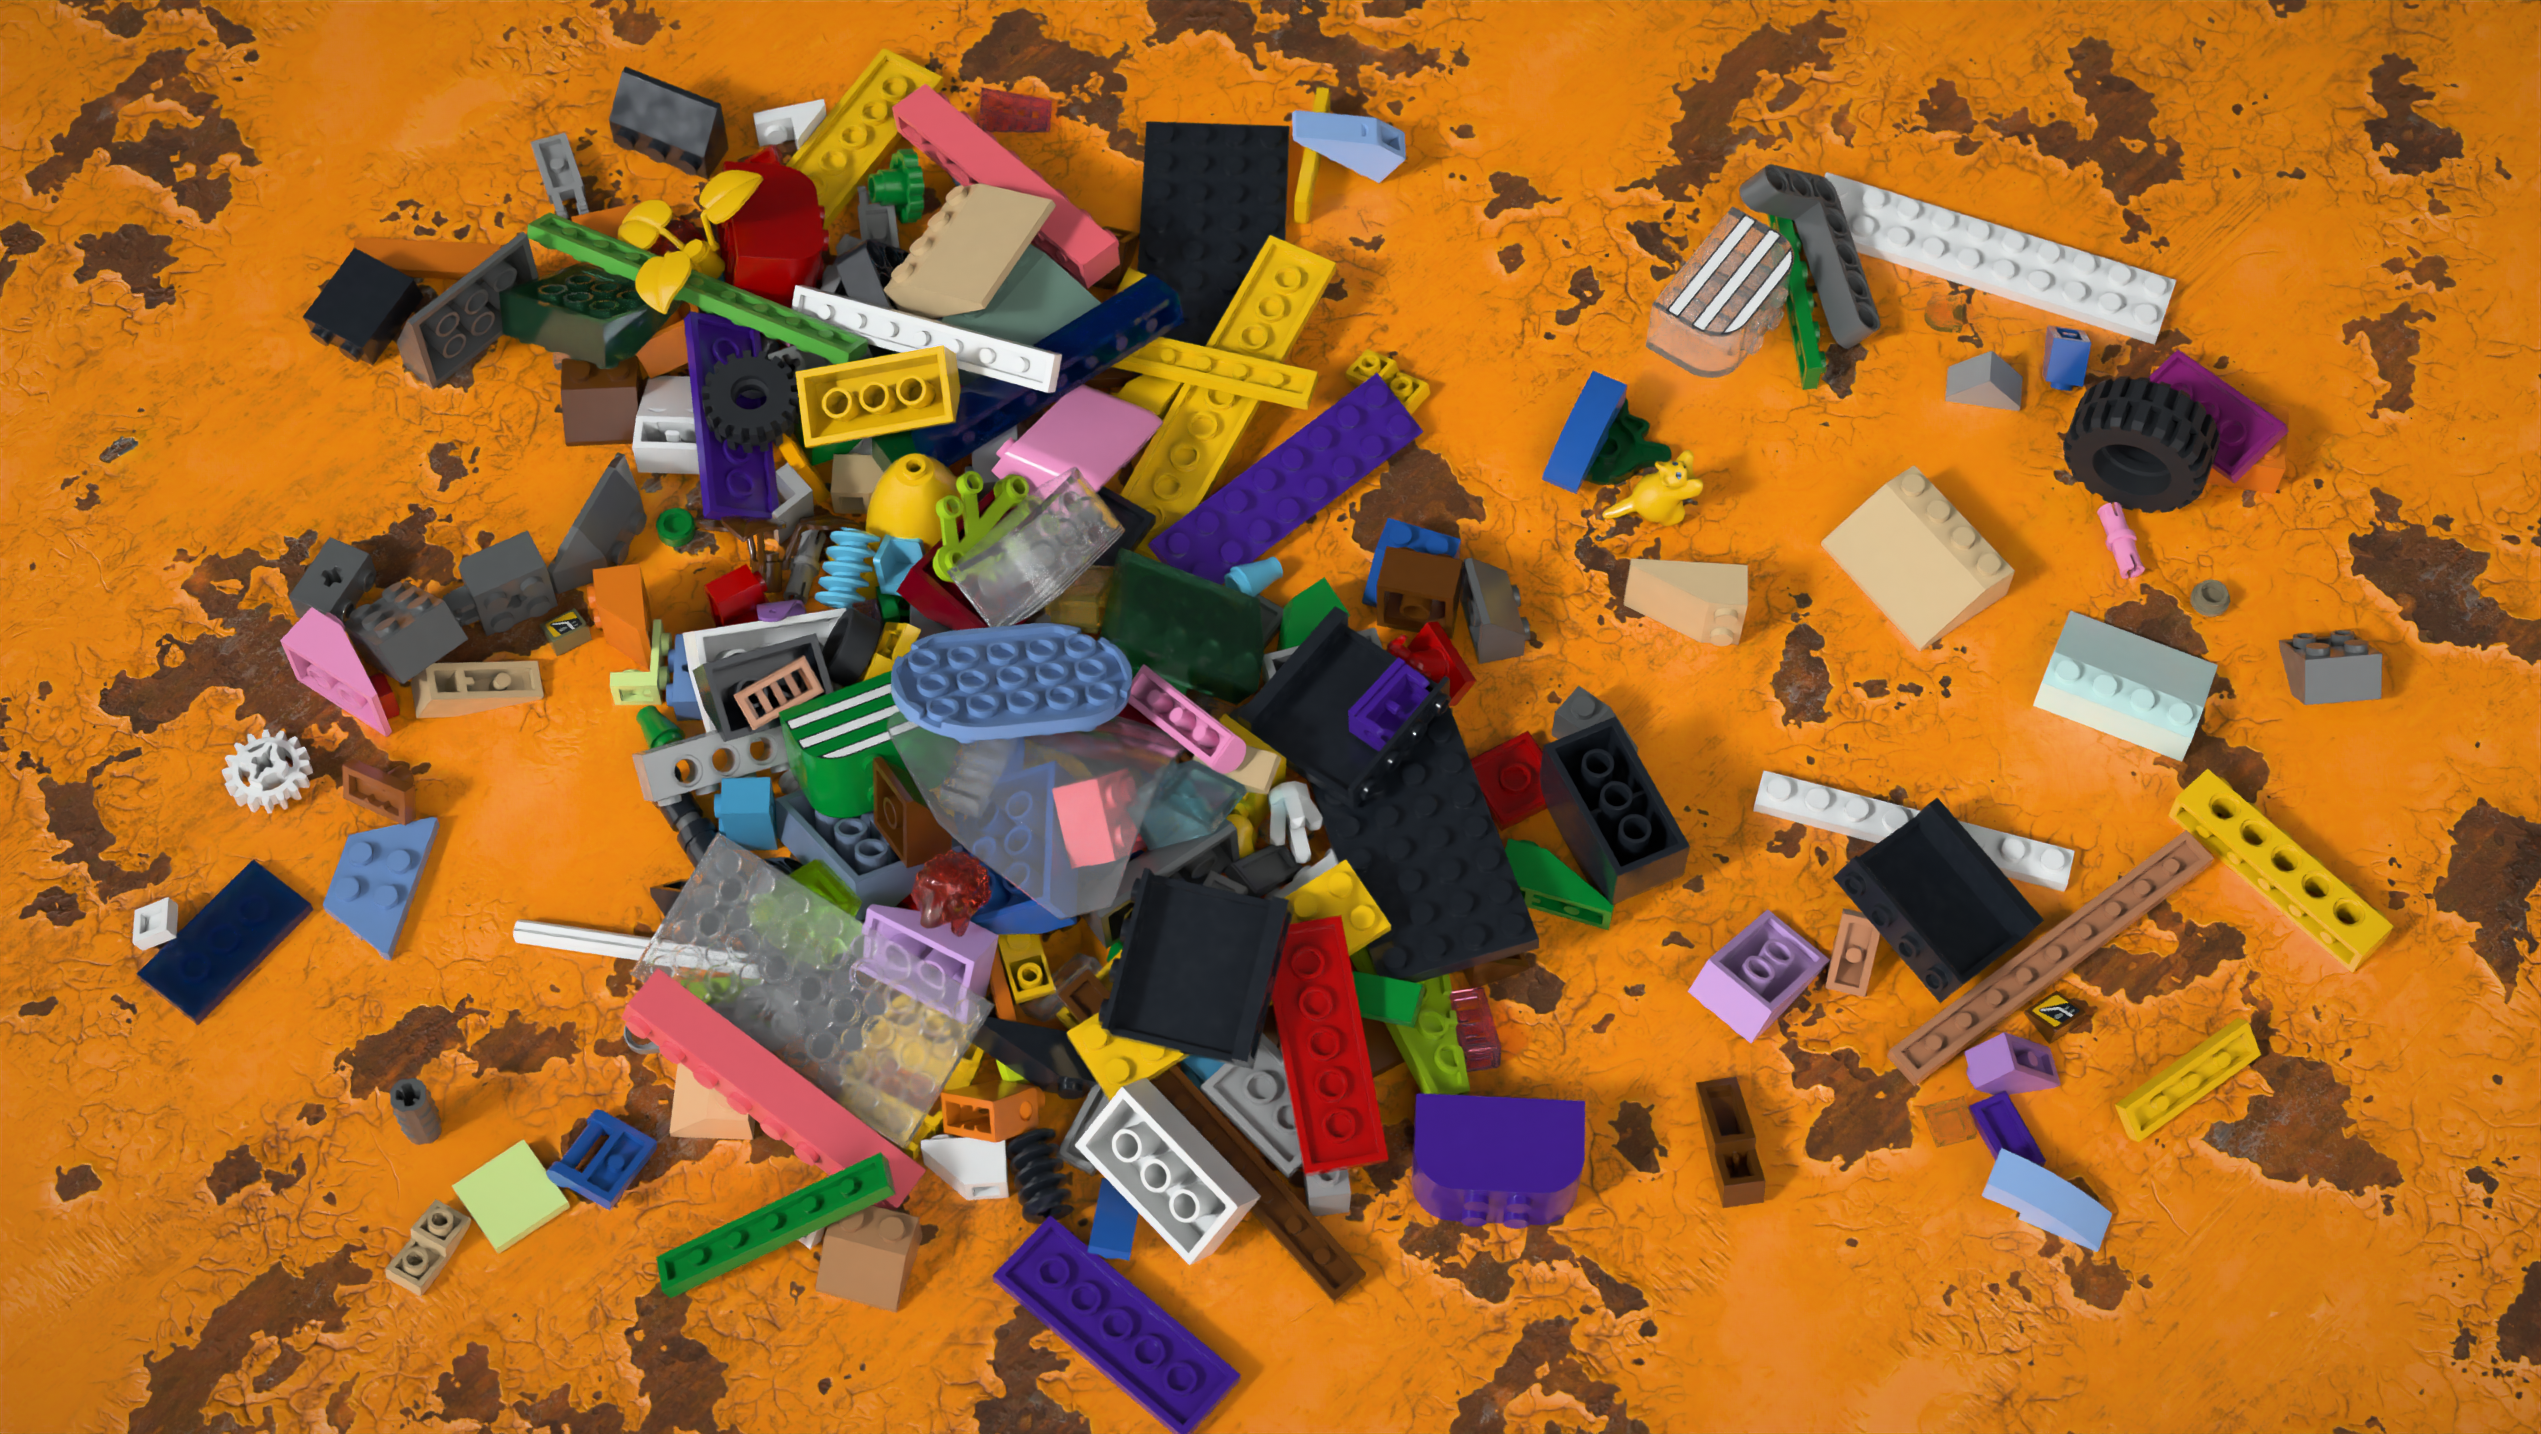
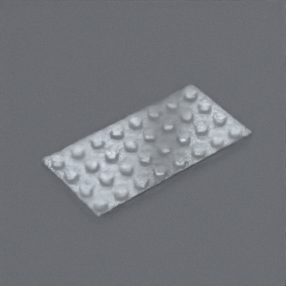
M717 833L630 973L645 983L657 968L661 969L866 1125L902 1148L908 1147L994 1007V1004L720 833Z

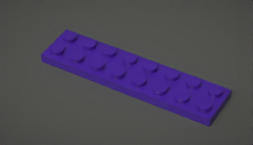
M1376 373L1154 538L1148 546L1171 575L1210 595L1224 584V576L1231 572L1230 569L1232 567L1255 561L1416 439L1423 430L1378 373Z

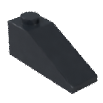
M981 1016L968 1031L967 1040L1035 1086L1040 1087L1044 1092L1056 1093L1063 1099L1074 1100L1083 1098L1097 1083L1067 1037L1068 1031Z

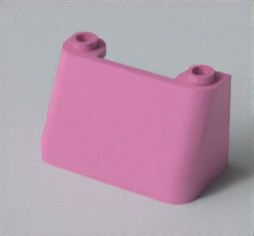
M1080 382L1076 383L1073 387L1066 383L1054 396L1053 400L1056 404L1017 441L1010 437L996 453L1001 459L991 471L999 479L1010 474L1025 478L1029 484V493L1026 501L1062 532L1080 509L1085 507L1093 496L1122 467H1126L1164 423L1153 411Z

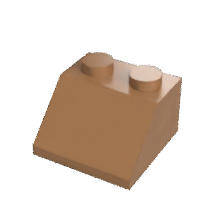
M871 1205L828 1225L822 1247L815 1287L816 1292L897 1313L923 1237L919 1217Z

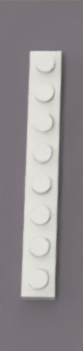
M795 285L791 309L868 339V344L900 353L944 345L956 353L959 369L1047 393L1056 391L1062 354L813 287Z
M1763 770L1753 808L1755 812L1874 843H1879L1920 812L1912 808ZM1959 821L2006 877L2065 892L2074 850Z

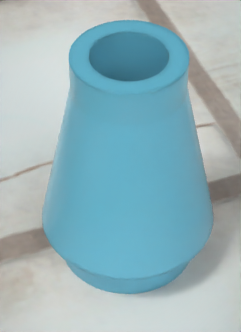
M1272 556L1266 560L1232 567L1230 569L1231 572L1224 576V584L1228 594L1234 601L1249 602L1275 580L1283 576V569L1278 559Z

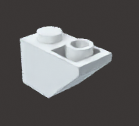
M947 1134L933 1136L931 1140H921L924 1164L966 1200L1009 1198L1006 1140L993 1143L967 1137L955 1138Z

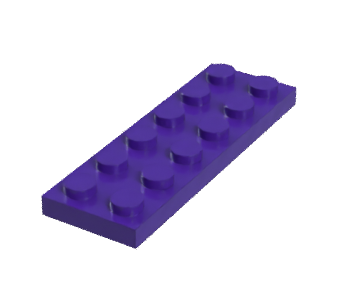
M690 311L684 318L704 518L721 520L723 516L733 515L772 518V512L779 507L772 442L768 443L769 450L764 452L760 451V446H753L752 453H744L743 445L740 444L736 451L728 448L727 439L720 443L715 437V432L710 431L702 402V385L706 386L705 377L708 372L715 374L714 365L719 360L726 365L728 363L727 355L735 353L737 359L743 358L744 350H751L752 357H758L759 350L762 351L760 331L748 326L736 325L725 317ZM740 394L737 397L736 403L743 409H756L766 402L767 397L750 399Z
M1051 1215L993 1274V1281L1173 1434H1192L1241 1381V1374L1100 1256L1088 1253V1246Z

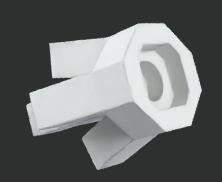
M1297 781L1281 783L1269 790L1267 794L1271 812L1270 844L1276 846L1284 845L1286 828L1291 852L1295 857L1296 863H1306L1311 860V851L1305 825L1310 831L1318 830L1323 825V818L1310 799L1307 784Z

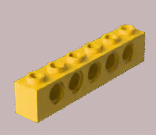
M2206 769L2176 797L2168 816L2184 830H2187L2198 842L2350 972L2356 971L2383 945L2394 927L2387 920L2386 916L2379 909L2371 907L2362 900L2348 883L2340 881L2329 872L2319 858L2308 854L2297 845L2287 831L2277 828L2263 816L2261 810L2256 805L2245 801L2224 778L2218 777L2209 769ZM2214 812L2223 814L2227 819L2218 817ZM2245 838L2254 840L2258 845L2247 842ZM2275 864L2286 867L2288 871L2279 869ZM2306 890L2315 892L2320 898L2311 896ZM2338 917L2347 919L2351 924L2343 923Z

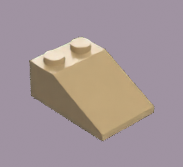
M1631 558L1624 594V605L1698 642L1712 643L1716 646L1739 645L1748 607V565Z

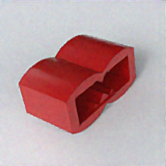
M747 564L704 585L705 594L710 604L711 616L716 628L759 621L756 605L770 603L764 594L768 591L762 575L758 570L752 573Z

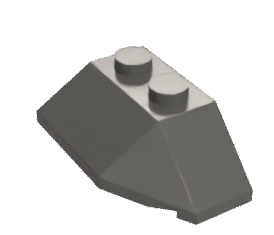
M617 452L561 543L557 555L547 568L554 593H563L593 583L592 569L622 565L628 555L629 545L634 536L641 534L645 527L647 515L644 512L641 496L626 457L622 453Z

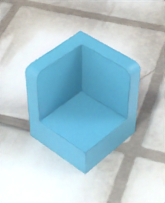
M885 534L873 558L881 594L901 596L896 592L909 570L926 554L922 539H903Z

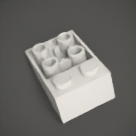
M657 376L653 379L649 377L636 415L632 445L638 472L699 474L690 376Z

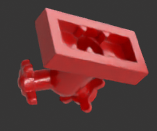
M1438 621L1427 622L1407 648L1403 645L1408 638L1404 634L1388 643L1387 652L1397 658L1400 657L1407 665L1437 684L1444 676L1450 678L1449 696L1451 697V702L1449 706H1456L1477 681Z

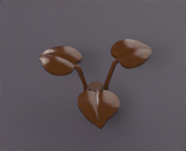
M733 515L723 516L721 520L704 518L695 521L696 530L702 528L709 531L731 532L742 542L747 540L751 571L753 573L758 570L762 575L768 591L765 593H778L782 591V570H789L790 559L801 533L808 530L840 529L841 527L854 528L866 532L865 526L841 516L816 515L799 518V523L794 529L783 559H779V552L765 550L764 532L786 528V522L782 520ZM754 535H757V550H758V551H756V548H755V543H754V538H753Z

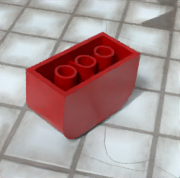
M725 161L723 172L741 170L757 173L762 176L763 181L739 211L728 220L716 224L720 256L725 262V269L723 271L724 282L791 309L795 285L816 288L817 280H822L823 258L821 257L822 252L828 250L829 231L828 229H823L825 208L824 205H819L816 187L807 175L792 167L778 164Z

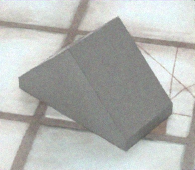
M1989 351L1948 367L1945 401L2019 411L2023 376L1995 352Z

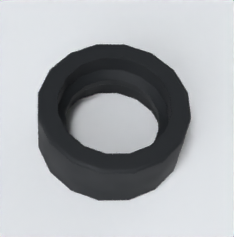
M849 608L842 614L833 627L822 651L831 681L844 687L856 683L867 667L875 650L880 634L879 621L852 608Z

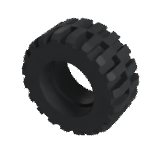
M2122 376L2115 379V381L2111 378L2104 380L2085 392L2084 396L2080 399L2063 442V451L2068 468L2072 469L2071 471L2078 482L2085 483V489L2092 494L2097 493L2101 495L2102 500L2111 504L2118 502L2122 505V508L2128 510L2137 508L2142 509V512L2153 513L2156 510L2164 513L2171 512L2176 507L2180 509L2192 503L2193 500L2201 495L2219 450L2220 436L2211 414H2206L2205 407L2199 401L2194 402L2191 400L2190 394L2183 390H2174L2170 384L2162 381L2159 384L2151 382L2150 378L2139 377L2136 380L2131 379L2130 376Z

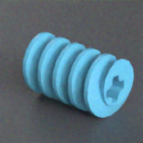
M841 527L840 529L843 531H834L830 534V539L839 546H831L826 550V554L835 561L824 562L822 566L823 570L832 576L820 577L818 582L820 586L828 591L817 592L815 599L821 604L834 609L846 608L848 610L852 608L856 610L852 607L853 603L865 602L866 599L857 593L856 589L869 587V582L862 579L860 573L873 571L871 566L863 562L864 558L874 557L876 554L867 545L872 542H880L881 538L865 531Z

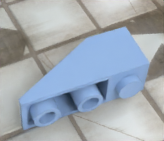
M1295 110L1292 113L1294 141L1378 183L1406 160L1405 132L1378 118Z

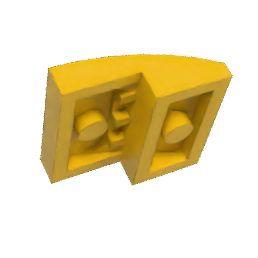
M886 622L873 655L856 683L891 671L898 656L903 657L911 651V644L916 642L921 629L908 623Z

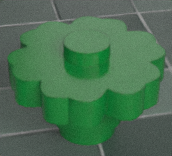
M912 148L897 149V152L892 154L890 169H879L877 173L869 174L868 194L872 203H879L880 206L894 205L896 218L901 224L916 223L918 219L922 218L925 188L923 171L918 163V155Z

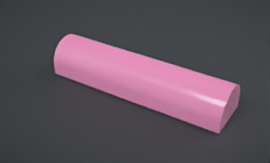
M1143 664L1132 680L1131 695L1128 703L1213 770L1221 774L1230 773L1235 770L1245 757V742Z

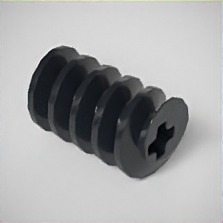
M1051 1128L1036 1129L1021 1134L1011 1141L1006 1148L1007 1158L1011 1161L1010 1170L1015 1176L1014 1186L1019 1191L1018 1201L1023 1206V1219L1033 1224H1042L1050 1215L1055 1220H1060L1071 1214L1074 1210V1207L1071 1205H1062L1072 1198V1193L1069 1189H1058L1068 1182V1178L1065 1174L1056 1173L1064 1167V1163L1059 1158H1052L1060 1152V1148L1055 1143H1049L1056 1137L1055 1130Z

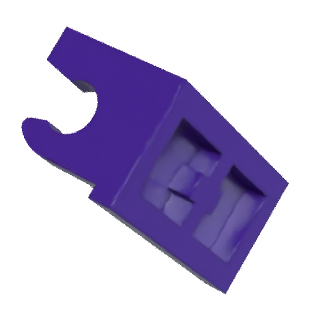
M1398 657L1348 711L1349 732L1379 752L1428 696L1430 692L1425 688L1430 682Z

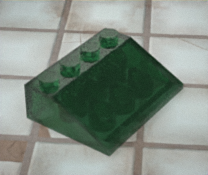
M585 262L574 264L499 292L503 334L517 338L519 342L524 344L542 346L549 352H560L570 355V358L573 360H585L594 363L601 369L615 368L619 365V362L634 357L685 302L673 299L667 314H662L651 308L640 297L636 290L635 281L621 275L609 274L604 268Z
M1118 549L1100 638L1103 637L1109 640L1110 644L1117 646L1133 668L1140 670L1144 664L1163 679L1238 705L1256 692L1264 658L1260 599L1127 549Z

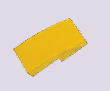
M1366 349L1345 372L1346 378L1356 387L1378 373L1410 415L1431 394L1428 383L1400 372L1395 360L1369 349Z

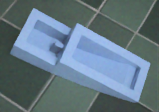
M2001 1148L1982 1193V1197L2020 1212L2019 1220L2095 1252H2098L2112 1216L2109 1210L2076 1186L2043 1167Z

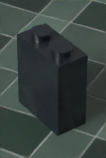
M354 248L312 303L303 318L311 329L309 334L317 342L324 346H328L331 343L339 347L340 352L350 360L358 362L361 359L373 366L424 296L413 278Z

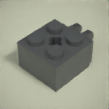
M528 530L462 558L458 568L464 586L452 590L451 593L443 595L442 598L461 628L463 625L466 626L479 621L486 637L496 632H505L521 621L544 615L551 608L558 606L546 564Z

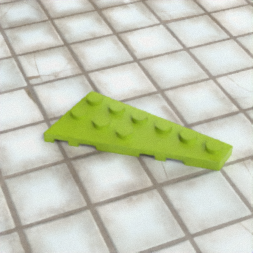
M1366 946L1350 955L1358 972L1376 975ZM1449 974L1417 982V984L1424 986L1425 993L1415 1027L1412 1028L1385 1022L1421 1093L1468 1095L1470 1086L1463 1048L1458 1045L1455 1029L1458 1025L1456 1010H1452L1449 996L1452 992Z

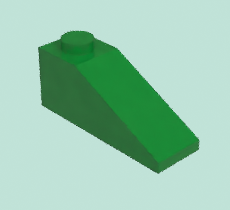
M1508 838L1505 852L1526 907L1609 930L1614 905H1611L1606 898L1549 850L1541 848L1529 840L1517 841Z

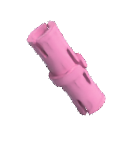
M2114 502V511L2111 503L2105 504L2098 509L2097 513L2107 535V540H2105L2107 549L2114 554L2120 576L2123 579H2128L2127 571H2129L2130 577L2135 578L2145 570L2135 546V541H2137L2135 532L2129 529L2120 503Z

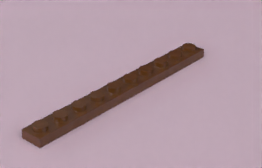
M1087 969L1062 990L1057 997L1081 1024L1099 1012L1103 999H1109L1110 992ZM1176 1064L1150 1080L1160 1093L1261 1196L1249 1211L1334 1304L1366 1277L1365 1271Z

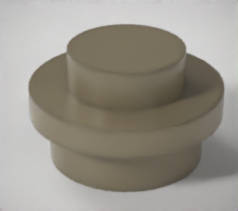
M2210 579L2194 587L2190 601L2198 613L2207 617H2216L2222 615L2227 610L2230 604V596L2223 583Z

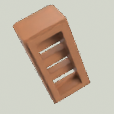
M803 655L733 696L751 728L755 730L779 716L778 712L802 704L824 692ZM795 670L799 671L808 687L802 693L791 675ZM782 677L794 695L788 701L776 682ZM768 685L780 703L774 709L762 690ZM754 693L766 712L760 717L748 696Z

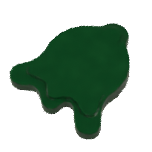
M1626 397L1622 408L1609 429L1608 438L1584 479L1585 481L1598 485L1619 484L1630 479L1643 468L1656 467L1655 462L1657 461L1667 462L1671 460L1672 452L1667 445L1648 442L1643 439L1648 435L1650 425L1646 420L1629 413Z

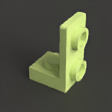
M662 619L653 620L650 672H642L636 669L610 672V690L615 705H662L663 690H666L667 683H670V672L668 666H665V656H668L669 649H672L671 633H665Z

